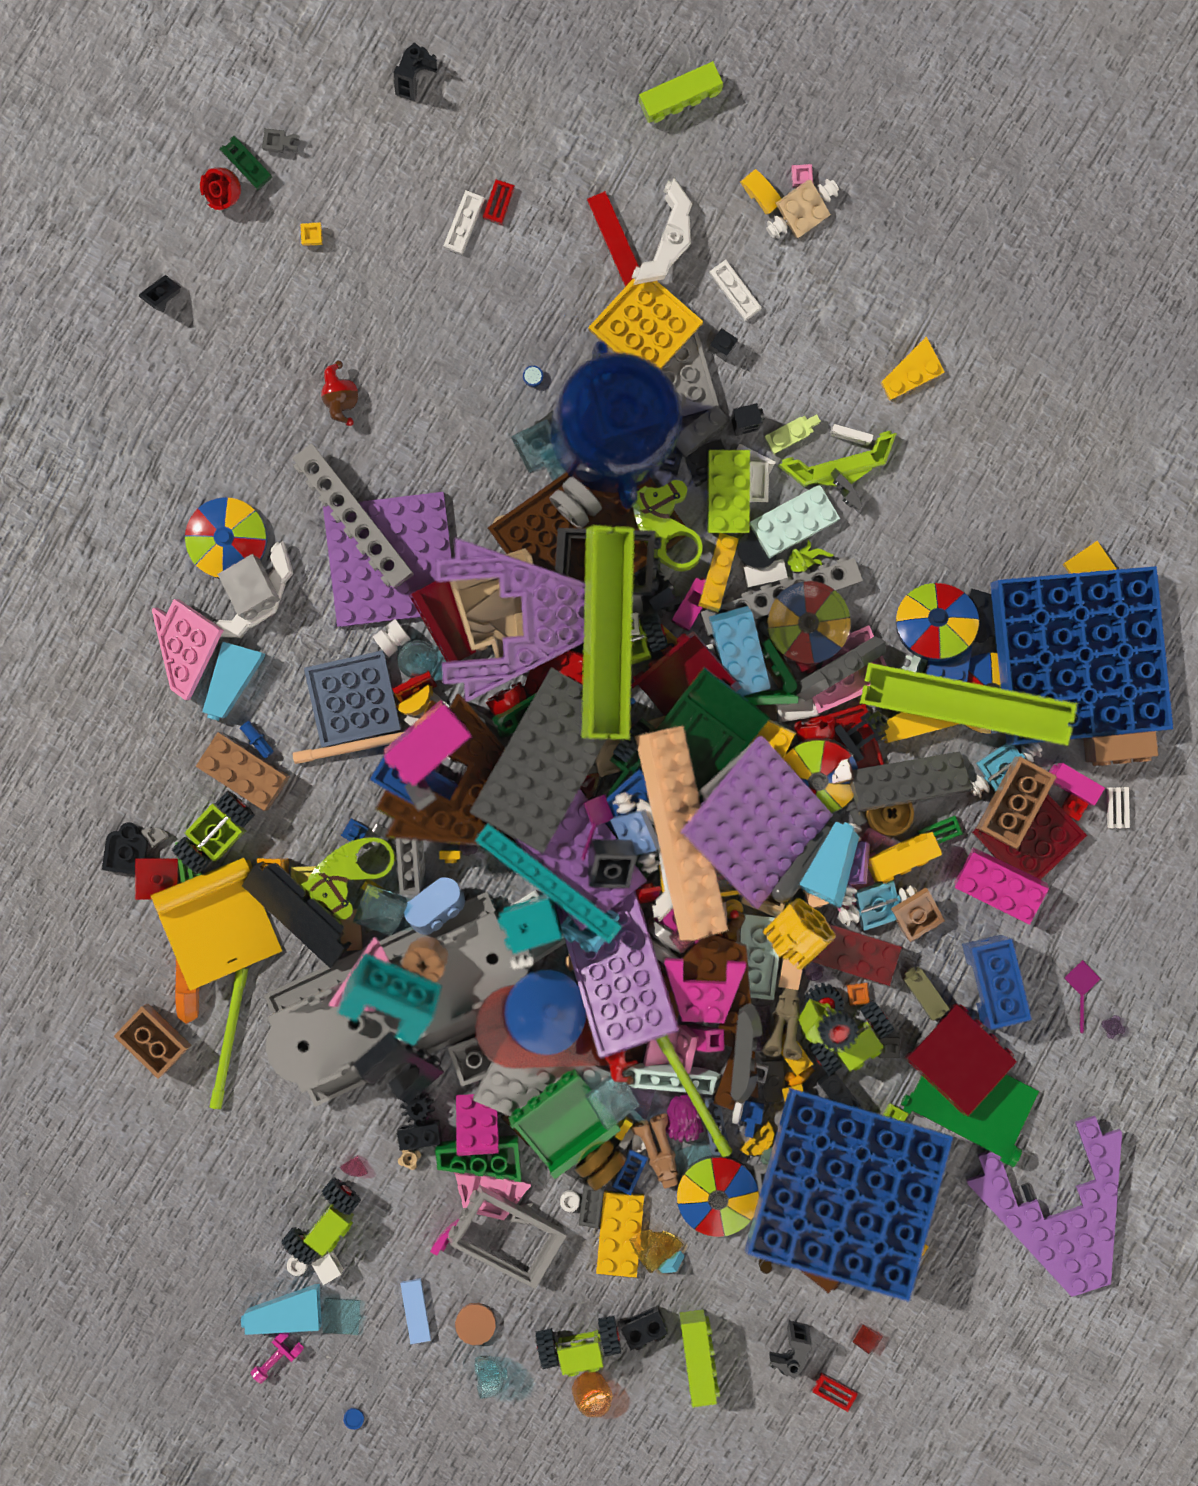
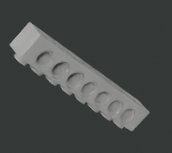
M312 443L292 458L296 462L293 465L300 475L304 473L308 478L305 481L312 491L317 489L320 493L318 498L325 507L328 505L333 510L331 515L336 522L339 523L341 521L346 528L343 531L350 539L354 537L358 542L356 545L357 549L362 555L367 554L371 560L368 563L375 571L379 569L383 574L381 579L387 587L392 586L396 589L414 575ZM313 465L319 466V471L316 474H310V468ZM325 481H331L332 483L329 490L322 489V484ZM338 497H343V505L339 507L335 506V499ZM350 513H356L357 519L352 523L347 522V516ZM368 529L369 536L361 539L359 537L360 531ZM375 545L382 546V551L378 555L372 554V548ZM387 561L394 562L393 570L386 571L384 569Z
M847 556L837 560V564L833 566L827 563L817 567L818 571L811 573L810 570L799 573V578L792 580L791 577L780 580L779 585L772 586L771 583L760 587L761 591L753 593V590L741 594L742 598L736 600L733 597L722 601L723 604L720 606L719 611L728 612L735 610L738 604H744L751 609L754 620L768 616L771 605L776 599L775 592L778 590L783 591L792 585L802 582L804 586V582H813L815 577H820L823 580V585L836 592L861 583L863 580L855 558L849 560ZM834 570H839L842 573L841 580L833 578L832 573ZM763 597L766 600V606L763 608L756 605V598ZM703 608L704 611L700 613L709 637L713 635L709 617L717 615L718 612Z

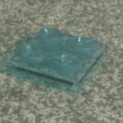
M611 1075L585 1095L603 1127L607 1130L611 1129L639 1106L627 1083L614 1082Z

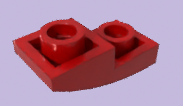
M653 883L642 884L641 889L635 890L640 904L654 901L659 896L661 887L653 886Z

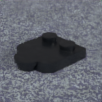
M971 588L968 596L973 601L979 617V627L974 642L983 643L989 637L996 636L992 595Z
M132 822L124 823L119 828V831H113L108 834L105 842L102 870L135 875V858H146L148 841L144 835L140 834L136 824Z

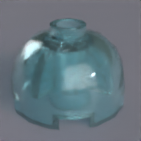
M420 639L410 640L398 652V667L408 678L421 676L428 671L432 674L438 664L437 652L427 641Z
M482 1355L475 1358V1375H477L478 1381L476 1386L479 1398L487 1399L498 1395L504 1387V1381L508 1380L507 1368H503L501 1362L496 1357L490 1355Z

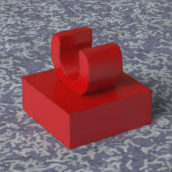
M1069 793L1061 808L1070 818L1079 821L1089 804Z

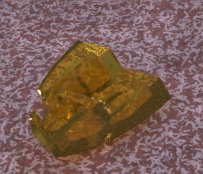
M646 1230L629 1239L635 1253L649 1273H653L666 1259L671 1258L684 1245L674 1235L665 1231L659 1233Z

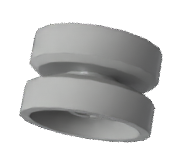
M570 477L562 485L564 492L557 490L549 499L571 524L578 529H582L589 522L587 515L594 517L602 507L597 499L579 481Z
M653 919L648 924L649 933L655 937L654 939L651 938L656 957L664 964L665 958L678 959V956L670 950L671 948L679 953H684L689 946L685 940H680L679 934L667 926L661 925Z

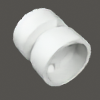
M396 619L386 625V630L381 629L373 636L374 640L388 657L398 650L399 645L404 646L411 640Z

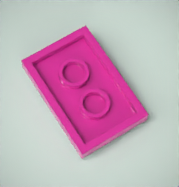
M475 1094L456 1095L457 1156L499 1153L498 1111L474 1101L473 1096Z

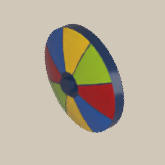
M929 583L915 588L904 597L896 615V630L902 644L912 654L928 661H947L962 655L974 642L979 627L978 612L973 601L960 589L944 583Z

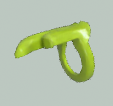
M808 540L805 548L792 550L787 564L791 566V571L805 572L813 564L822 565L821 560L813 559L818 555L832 557L834 555L819 548L808 551L811 548V542Z

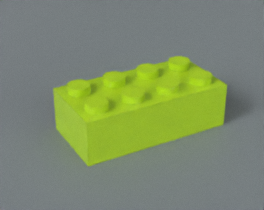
M707 450V532L749 533L750 450Z
M704 1309L680 1312L692 1408L716 1405V1397H720L717 1377H713L717 1376L714 1356L711 1357L714 1355L712 1337L708 1336L712 1335L709 1316H705Z

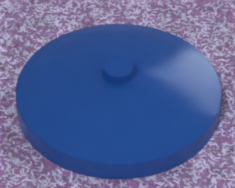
M540 970L525 975L513 986L505 1005V1020L512 1038L522 1048L533 1053L549 1055L567 1049L578 1039L584 1028L586 1009L580 989L571 978L557 971Z

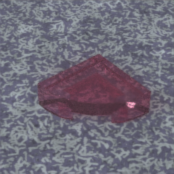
M358 1155L340 1166V1169L350 1176L360 1177L368 1174Z

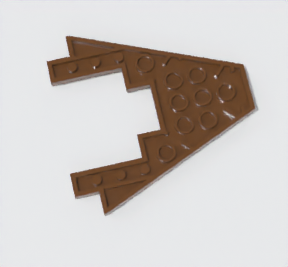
M713 934L700 938L682 958L684 959L683 979L725 982L727 979V961L746 962L745 971L724 1023H719L718 1029L724 1030V1045L732 1047L713 1103L733 1110L736 1101L731 1096L738 1014L739 1009L751 1003L747 945L718 934ZM667 974L663 980L677 1021L679 1009ZM647 1042L629 1048L637 1064L641 1062ZM752 1051V1058H755V1069L751 1072L757 1074L756 1053ZM758 1079L755 1089L750 1095L755 1098H758L759 1095Z

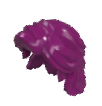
M685 1093L680 1097L675 1096L672 1098L667 1109L669 1118L665 1128L666 1133L669 1134L671 1139L674 1138V1140H679V1142H683L684 1138L687 1142L698 1140L699 1134L704 1132L702 1119L688 1094Z

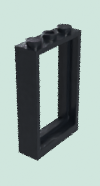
M558 528L555 572L570 576L572 539H586V529ZM634 530V541H648L645 585H633L632 595L655 596V590L659 588L656 570L660 569V557H657L658 549H661V537H659L656 531Z

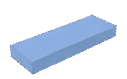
M419 1278L402 1281L400 1285L410 1344L431 1341L422 1280Z

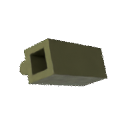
M912 967L904 973L905 976L902 980L932 1021L942 1017L945 1012L950 1010L921 968L917 967L915 969V967Z

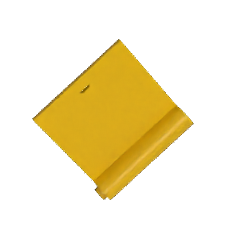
M244 857L151 895L154 907L190 991L282 952L264 906L242 887L253 868L250 860H245Z

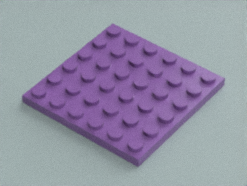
M444 492L358 502L414 574L396 589L385 585L381 579L383 574L379 569L375 571L368 563L371 560L367 554L362 555L356 547L358 542L355 538L350 539L343 531L346 528L341 521L339 523L336 522L331 515L333 512L331 507L323 506L337 627L421 617L409 595L436 581L435 559L452 558ZM350 513L347 516V522L349 523L357 519L356 513ZM363 529L359 533L361 539L369 536L368 529ZM375 545L372 548L373 555H378L382 551L381 545ZM387 561L384 569L386 571L393 570L394 562Z
M758 736L681 830V833L754 908L759 909L771 894L780 878L803 852L807 843L823 829L833 814L764 737Z

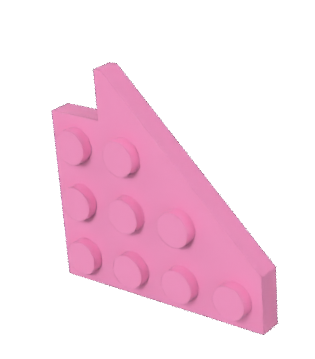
M174 599L167 614L159 608H153L152 614L170 689L184 700H190L224 630L181 600Z
M868 625L852 633L848 631L843 646L840 647V650L835 655L823 661L821 668L874 637L870 626ZM883 656L871 662L872 664L887 666ZM868 665L812 697L818 714L862 695L863 686H870L871 683L865 681Z

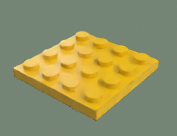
M632 279L588 327V330L649 383L700 328L703 321L658 281L633 285L635 279Z

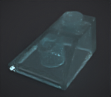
M547 419L510 437L529 474L563 461L566 456Z
M367 884L353 923L392 935L407 907L406 897Z

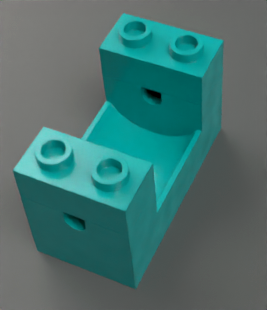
M545 894L504 907V911L500 913L501 918L497 919L501 931L505 930L506 932L505 945L508 951L512 950V954L562 938L563 932L555 903Z
M364 953L346 982L337 1013L357 1021L366 1005L400 1019L395 1038L415 1045L434 1018L442 985Z

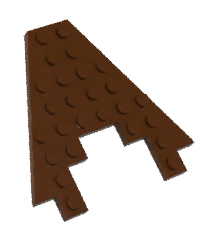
M459 693L456 694L449 709L465 725L471 736L448 756L466 766L451 799L448 800L433 792L436 798L424 808L418 810L414 804L385 790L375 810L393 819L385 837L481 846L475 840L488 823L469 812L505 748ZM430 700L423 715L437 702ZM497 829L500 833H502L504 836H506L508 839H510L513 843H515L517 846H519V845L516 843V841L514 840L513 837H511L510 835H508V834L504 833L503 831Z

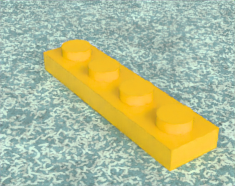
M719 533L700 598V607L715 612L720 610L738 538Z

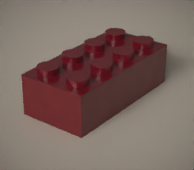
M828 923L836 938L811 962L890 986L902 947Z

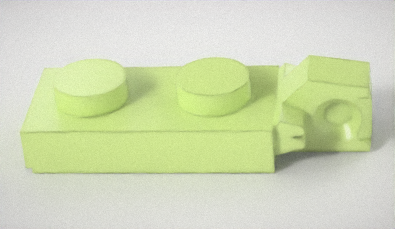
M818 415L809 419L806 416L799 417L767 434L764 438L773 455L808 437L814 432L812 427L820 424L819 422L821 421Z

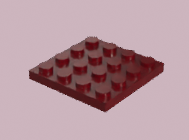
M1048 794L1018 849L1011 848L976 828L971 831L995 858L1040 880L1087 836Z

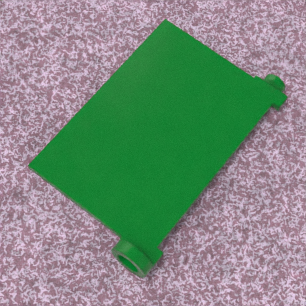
M1006 1074L969 1116H965L921 1075L914 1091L910 1095H904L901 1105L904 1106L902 1111L911 1114L913 1111L1000 1156L999 1161L1015 1167L1022 1153V1149L1015 1146V1143L1039 1091Z

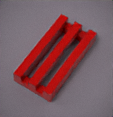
M495 179L483 215L484 220L488 219L493 223L497 222L499 225H503L515 185ZM500 185L502 188L493 215H489L498 186ZM506 188H509L500 217L498 218L497 214L502 203Z
M822 1372L819 1380L817 1379L815 1387L813 1386L812 1388L814 1394L849 1412L858 1395L853 1389ZM823 1381H826L831 1385L839 1388L840 1390L848 1393L849 1395H851V1398L839 1392L838 1390L830 1387L829 1385L823 1383ZM822 1387L847 1401V1405L819 1390V1388Z

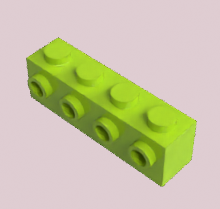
M712 61L640 93L638 102L648 124L653 121L657 123L662 121L666 115L680 113L684 107L698 105L704 98L716 97L722 91L723 82Z

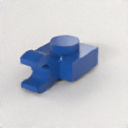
M745 1101L741 1121L747 1122L745 1137L753 1138L755 1124L762 1123L764 1103Z

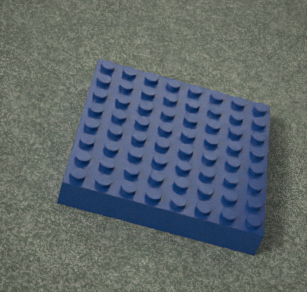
M1157 566L1003 579L990 583L1001 689L1077 704L1073 723H1068V726L1072 727L1070 739L1173 729ZM1005 733L1007 745L1046 742Z
M789 1087L744 1249L745 1252L751 1256L910 1302L953 1136Z

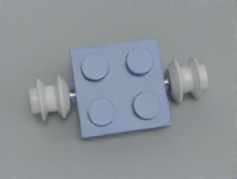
M627 792L619 794L615 797L616 800L613 804H618L619 809L617 812L624 813V815L611 819L619 840H632L636 855L641 854L638 860L639 863L644 864L641 870L647 871V873L653 872L659 868L660 861L655 860L657 853L652 851L658 850L660 845L645 809L632 812L636 803L630 802L632 794L627 795Z

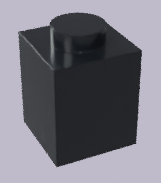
M721 328L711 342L709 351L726 361L737 345L738 339Z

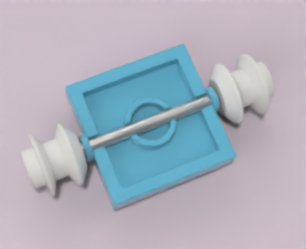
M1037 742L1029 743L1027 747L1021 745V753H1019L1014 745H1007L1005 743L976 763L985 777L977 775V781L972 782L970 780L972 786L970 792L973 796L978 795L981 798L982 791L989 792V784L996 792L1014 757H1022L1030 762H1034V756L1042 757L1040 753L1042 752L1041 746Z
M893 880L884 884L879 882L858 889L857 893H854L857 907L853 904L849 905L847 910L841 907V912H839L840 921L850 926V921H854L857 924L860 919L863 930L895 921L897 919L891 908L916 894L917 890L908 884L906 890L899 887L898 892H896Z

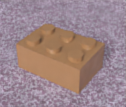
M1156 731L1083 738L1085 761L1092 762L1093 766L1111 765V761H1113V764L1131 763V759H1133V762L1152 761L1151 757L1158 756Z
M149 1004L142 1006L114 1035L157 1079L163 1076L192 1046Z

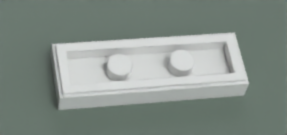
M465 190L443 245L445 249L463 255L485 201L484 197Z
M724 260L709 271L711 277L744 321H747L762 309L727 260Z

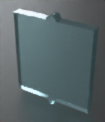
M706 1140L674 1151L676 1154V1169L680 1171L681 1177L687 1176L685 1173L693 1165L711 1158L713 1170L712 1158H714V1155L711 1154Z
M325 1298L324 1313L322 1314L323 1333L358 1335L359 1320L362 1318L360 1315L361 1300Z

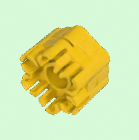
M800 898L791 902L763 930L764 935L770 933L767 938L773 943L772 946L775 949V953L780 957L782 956L785 960L788 959L793 966L798 962L799 964L796 968L799 970L808 965L836 938L825 917Z

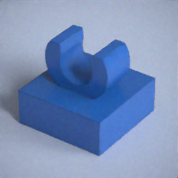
M351 818L341 836L351 842L364 838L369 828Z

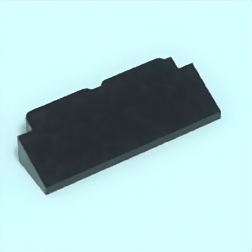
M264 861L255 864L242 887L329 968H332L352 944L350 941L344 944L339 941L345 934L343 933L344 926L317 900L313 898L308 900L305 897V889L278 864L272 863L265 866L266 863Z

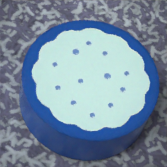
M528 366L523 372V380L528 386L536 387L543 381V372L538 366Z

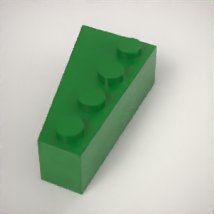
M518 1135L498 1136L499 1153L457 1156V1140L442 1141L440 1145H436L435 1149L437 1170L462 1174L471 1173L475 1174V1176L483 1177L485 1175L496 1177L495 1179L504 1180L505 1178L521 1182L522 1171Z

